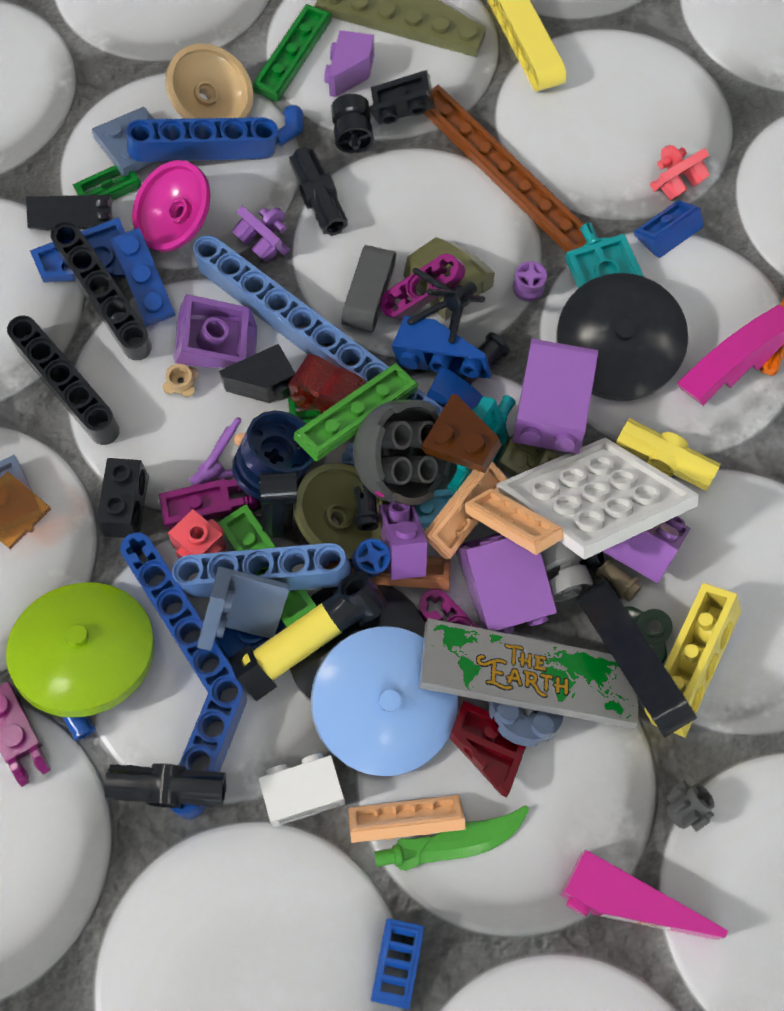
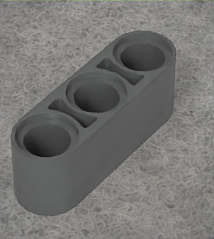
M364 245L343 307L342 325L374 332L381 312V298L388 290L393 274L396 251Z

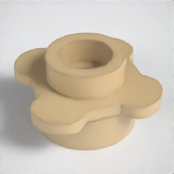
M184 364L168 367L166 373L167 382L163 384L164 392L168 395L179 393L184 397L192 396L195 393L194 382L199 377L197 369L194 367L189 368ZM178 380H184L182 383H178Z

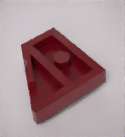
M463 701L449 738L502 796L507 798L526 746L515 744L504 738L498 731L499 725L495 722L494 716L491 720L489 711Z

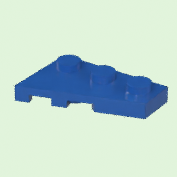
M119 217L81 231L111 277H125L110 241V238L126 233ZM68 238L62 244L71 243L74 239ZM53 242L30 250L44 283L75 281L58 255ZM83 263L79 266V269H85L91 263Z

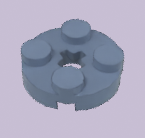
M489 702V715L491 720L494 716L495 722L499 725L498 731L507 740L521 746H537L539 742L549 741L555 736L563 721L562 715L532 710L533 712L526 716L522 714L523 708Z

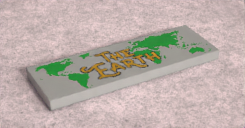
M428 618L425 623L419 681L420 689L634 729L639 724L638 696L613 656L609 653Z

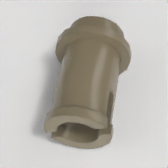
M608 559L596 574L597 578L608 581L612 589L620 594L618 597L620 600L625 598L630 602L642 588V585L638 583L639 578L637 576L632 578L611 559Z

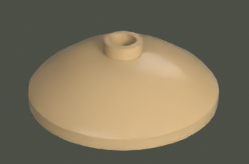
M193 44L181 49L169 63L165 77L166 91L174 109L183 119L246 118L253 103L252 83L246 69L228 51L211 44ZM200 94H204L207 100L203 99Z

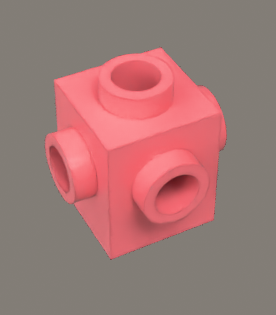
M194 509L168 532L172 546L177 550L175 554L179 559L187 555L225 552L227 549L223 536L225 532L222 527L213 519L205 520Z

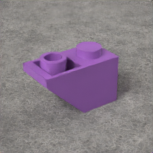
M339 30L337 42H332L330 60H332L331 65H326L324 81L329 83L330 96L336 97L370 78L375 56L373 34Z
M393 502L391 504L379 505V514L382 519L380 522L382 542L388 546L391 555L390 563L387 566L391 580L425 577L428 542L415 506Z

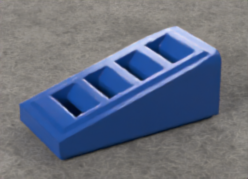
M386 918L372 990V1002L410 1009L425 926ZM395 933L414 937V944L409 945L390 941L391 935ZM388 950L411 954V960L407 962L387 957ZM385 966L407 970V979L384 974ZM382 982L405 987L404 996L381 991Z

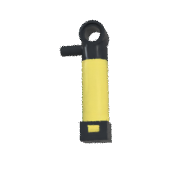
M354 572L342 580L339 587L329 588L332 594L331 597L255 650L249 644L229 658L237 681L255 701H258L277 687L275 679L358 621L369 622L383 612L387 603L386 598L366 572Z

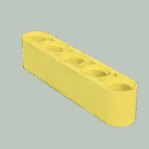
M487 0L534 91L537 92L564 84L566 82L564 63L531 1Z

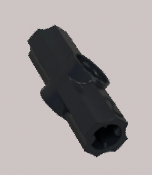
M306 147L296 149L295 153L289 157V161L299 182L300 193L306 208L312 209L323 234L334 236L341 233L348 226V221L337 199V191L332 177L329 173L325 174L313 149Z
M165 763L152 764V767L110 764L105 778V798L109 800L146 802L147 805L161 808H181V805L223 808L226 796L227 775L225 772L186 770L184 766Z

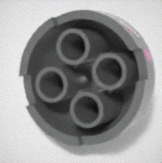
M392 400L374 408L360 424L353 446L355 469L364 486L379 499L390 503L419 505L432 499L435 496L433 492L440 484L442 478H448L452 462L427 455L421 447L439 417L434 411L436 407L422 400Z

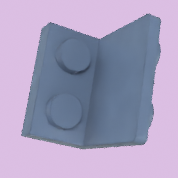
M218 566L197 648L211 651L215 637L222 638L225 627L266 638L275 636L290 585Z

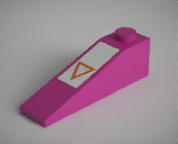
M584 850L579 855L560 894L568 899L567 907L585 917L590 912L597 916L714 940L726 938L728 930L587 850Z

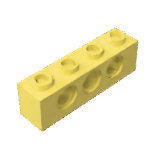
M702 583L664 665L695 714L699 709L742 612L736 593L706 583ZM644 708L651 724L656 726L648 711ZM692 722L673 733L686 738Z

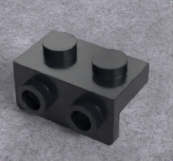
M427 70L371 87L373 105L370 106V113L379 125L391 124L400 118L410 115H421L426 110L435 108L431 79Z

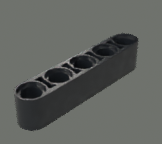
M71 221L57 222L52 227L50 236L58 255L124 354L132 360L145 359L152 350V344L146 327L78 226ZM68 238L74 239L71 243L62 244ZM91 263L89 267L79 269L81 264ZM98 288H108L107 291L102 294L95 293V291ZM117 312L125 313L120 319L111 318ZM134 337L143 338L137 345L128 344L129 340Z
M25 315L13 318L7 326V333L19 354L95 443L108 445L118 438L120 430L108 405L34 319ZM68 377L65 381L59 382L62 378ZM88 399L85 403L77 405L79 401ZM107 422L104 426L96 428L99 423Z
M605 579L577 596L576 600L664 738L697 719L696 714L608 581Z

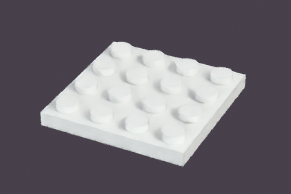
M606 437L582 447L579 454L567 453L496 484L498 492L562 527L564 539L559 542L584 560L697 507L699 495Z

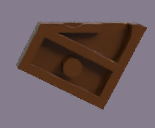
M452 394L421 447L427 455L486 473L501 447L499 437L458 395Z

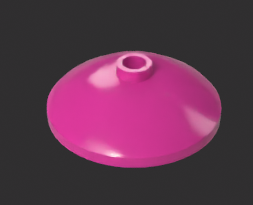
M170 161L156 168L142 183L133 204L132 223L134 230L140 228L147 247L159 252H169L181 248L203 226L209 211L211 195L209 182L201 169L187 161Z

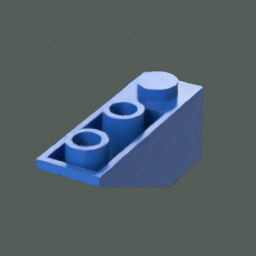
M404 316L392 344V349L400 367L410 370H429L438 373L441 366L455 374L465 375L469 378L491 379L492 374L487 356L481 350L456 335L455 342L450 344L448 342L450 329L435 319L424 318L409 325L407 320L411 316Z

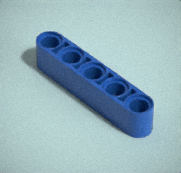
M264 117L139 119L130 122L127 126V152L132 159L140 162L265 159L271 157L275 152L278 127L273 120Z

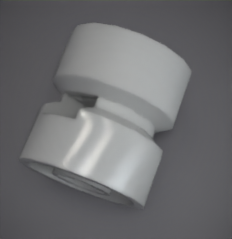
M557 542L541 552L554 602L572 599L594 586L587 566L580 564L582 558L561 542Z

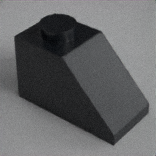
M279 343L219 371L226 392L266 403L287 399L298 390L296 373Z

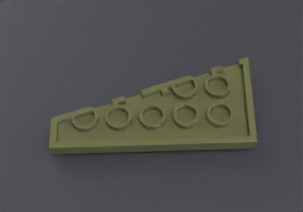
M317 0L315 3L316 8L331 13L332 18L477 57L485 38V27L440 0Z

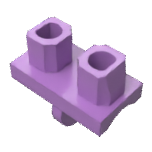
M243 205L236 213L241 219L232 232L246 245L259 233L262 238L251 250L266 263L275 257L278 252L285 257L290 249L273 233L276 230L280 234L286 231L287 227L283 224L285 213L278 207L270 211L264 207L259 212L263 219L259 221Z

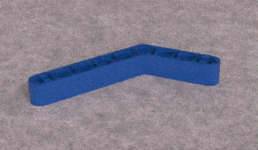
M140 532L131 533L121 543V554L208 692L179 765L186 767V770H193L192 766L195 759L201 756H208L210 764L205 771L220 772L247 704L246 691L237 681L231 665L215 640L211 651L197 648L199 639L193 643L184 642L187 633L191 631L201 632L203 621L182 588L173 578L171 571L150 538ZM139 550H142L148 559L144 564L141 563L135 554ZM154 576H165L159 585H149L150 580ZM182 603V608L177 613H166L171 604ZM207 660H219V665L214 671H202V666ZM228 688L238 690V695L233 701H220V696L224 690ZM217 721L224 723V730L220 735L216 737L207 736L206 732L210 724ZM181 805V808L170 809L182 819L191 820L201 815L205 806L184 805L183 807Z

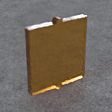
M7 471L0 478V542L11 550L28 532L32 533L34 531V526L51 508Z

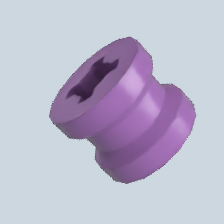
M526 261L517 267L513 291L519 299L531 302L543 295L547 278L546 269L543 265L534 261Z

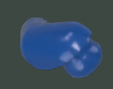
M289 105L283 111L285 125L278 129L276 143L279 146L284 145L303 131L304 114L297 105Z

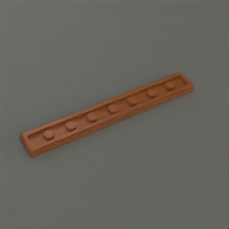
M439 84L432 88L435 108L426 110L423 114L565 252L580 248L586 244L585 238L580 231V227L584 223Z

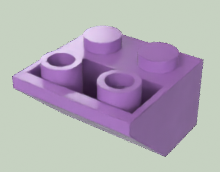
M676 516L603 552L658 584L691 528L685 525L683 519Z

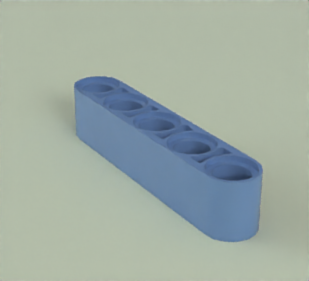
M334 543L187 555L178 559L172 569L175 581L192 598L211 596L218 566L287 583L290 585L289 591L339 587L342 580L352 574V567L345 551L341 546ZM340 561L336 568L326 569L331 562ZM304 564L300 571L291 572L296 565ZM269 567L264 574L256 575L261 568ZM199 572L195 579L188 581L192 574Z

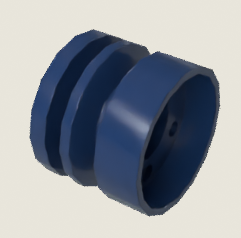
M277 410L263 412L252 419L232 461L234 478L246 494L260 500L259 474L267 472H296L298 487L313 462V458L293 439L294 432L306 425L302 419L289 412Z

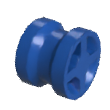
M375 538L367 539L361 542L353 552L352 566L356 572L363 571L370 578L376 577L389 565L391 559L390 550L381 540Z

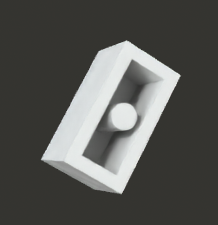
M323 753L313 754L303 758L301 765L289 769L286 764L278 765L266 770V776L258 778L270 823L273 827L345 805L331 755L324 757Z

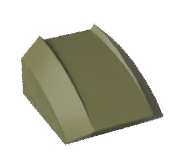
M435 237L410 254L406 260L403 274L405 278L413 274V268L420 269L442 254H451L460 259L465 265L464 278L457 285L464 286L468 282H473L477 287V292L474 295H480L482 292L485 293L492 288L494 284L495 272L481 259L466 248ZM448 264L446 266L447 272L444 274L446 276L451 275L450 269L451 267H453L452 265ZM421 280L417 284L416 291L420 295H424L428 290L429 283ZM439 296L429 304L434 306L444 301V297ZM447 307L437 311L445 321L452 316V312Z

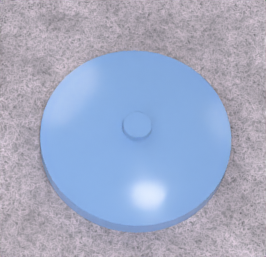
M397 627L368 628L340 641L321 662L311 691V712L314 725L326 748L339 761L354 770L375 776L405 774L430 761L448 740L456 721L458 696L419 688L424 640L422 636Z

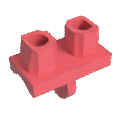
M667 145L662 148V159L657 162V165L661 170L664 168L668 170L649 184L655 192L661 188L669 200L672 201L688 190L680 177L683 174L686 175L692 187L707 179L710 173L703 162L709 156L706 149L703 148L683 160L682 157L687 154L685 148L677 149L673 145Z

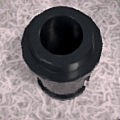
M363 484V493L360 486L354 488L356 515L353 521L360 531H373L379 527L378 523L382 519L381 515L377 512L376 496Z

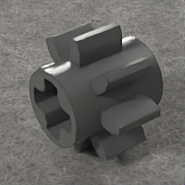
M683 781L672 789V793L666 797L670 802L667 805V813L674 824L682 829L691 825L698 832L709 824V819L714 816V813L711 811L715 805L714 800L708 790L700 784H694L692 787H689Z

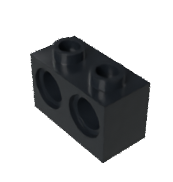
M107 458L96 523L105 537L125 538L131 533L140 532L149 479L141 460Z

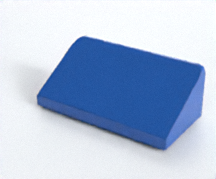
M678 200L634 231V236L655 256L660 258L702 229L701 208Z

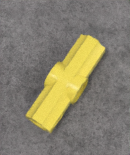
M630 418L624 425L615 443L633 455L645 460L648 464L669 477L675 475L705 491L709 488L721 465L688 448L687 441L681 436L672 432L660 434Z

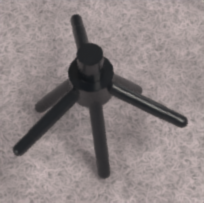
M416 267L413 268L415 275L438 288L428 289L427 294L443 296L444 301L409 318L407 323L412 325L447 307L452 312L448 342L453 344L458 332L463 308L469 305L470 302L483 303L485 297L474 295L477 292V287L473 282H468L464 286L456 285L450 288Z

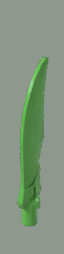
M524 805L509 814L492 819L465 822V830L440 832L434 836L422 838H401L397 841L396 845H392L391 849L374 851L376 867L395 864V867L407 871L417 867L419 864L467 858L490 851L505 842L518 830L529 811V807Z

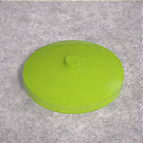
M83 582L69 584L51 590L36 599L16 620L8 637L6 647L7 668L19 693L37 709L61 717L91 716L120 704L141 685L153 661L155 651L154 634L150 620L143 607L125 591L102 583Z

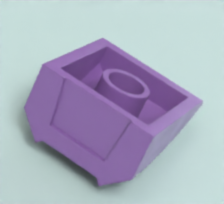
M189 294L185 295L176 322L173 356L175 363L199 367L226 368L256 354L257 325L252 310L249 307Z

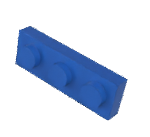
M140 228L110 238L145 326L148 327L176 316Z

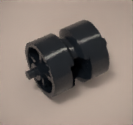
M345 94L335 99L331 105V114L336 147L345 153H360L370 148L374 142L372 124L370 123L371 113L368 100L359 94Z

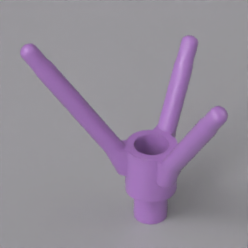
M236 417L232 424L224 429L209 457L197 467L198 472L189 478L193 485L203 484L206 481L212 482L215 478L220 480L234 477L232 469L226 470L218 461V458L241 423V418Z

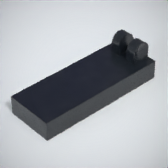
M112 196L26 197L28 229H52L60 221H71L78 228H91L112 220Z

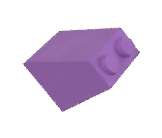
M531 338L513 443L574 454L580 453L586 430L599 350Z
M500 533L462 543L455 552L482 629L509 634L515 631V625L527 622L528 626L542 624L548 621V615L557 613L541 553L535 555Z

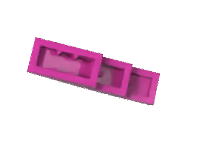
M781 305L775 306L725 339L677 382L680 389L704 406L724 384L731 388L751 367L758 371L784 344V307Z

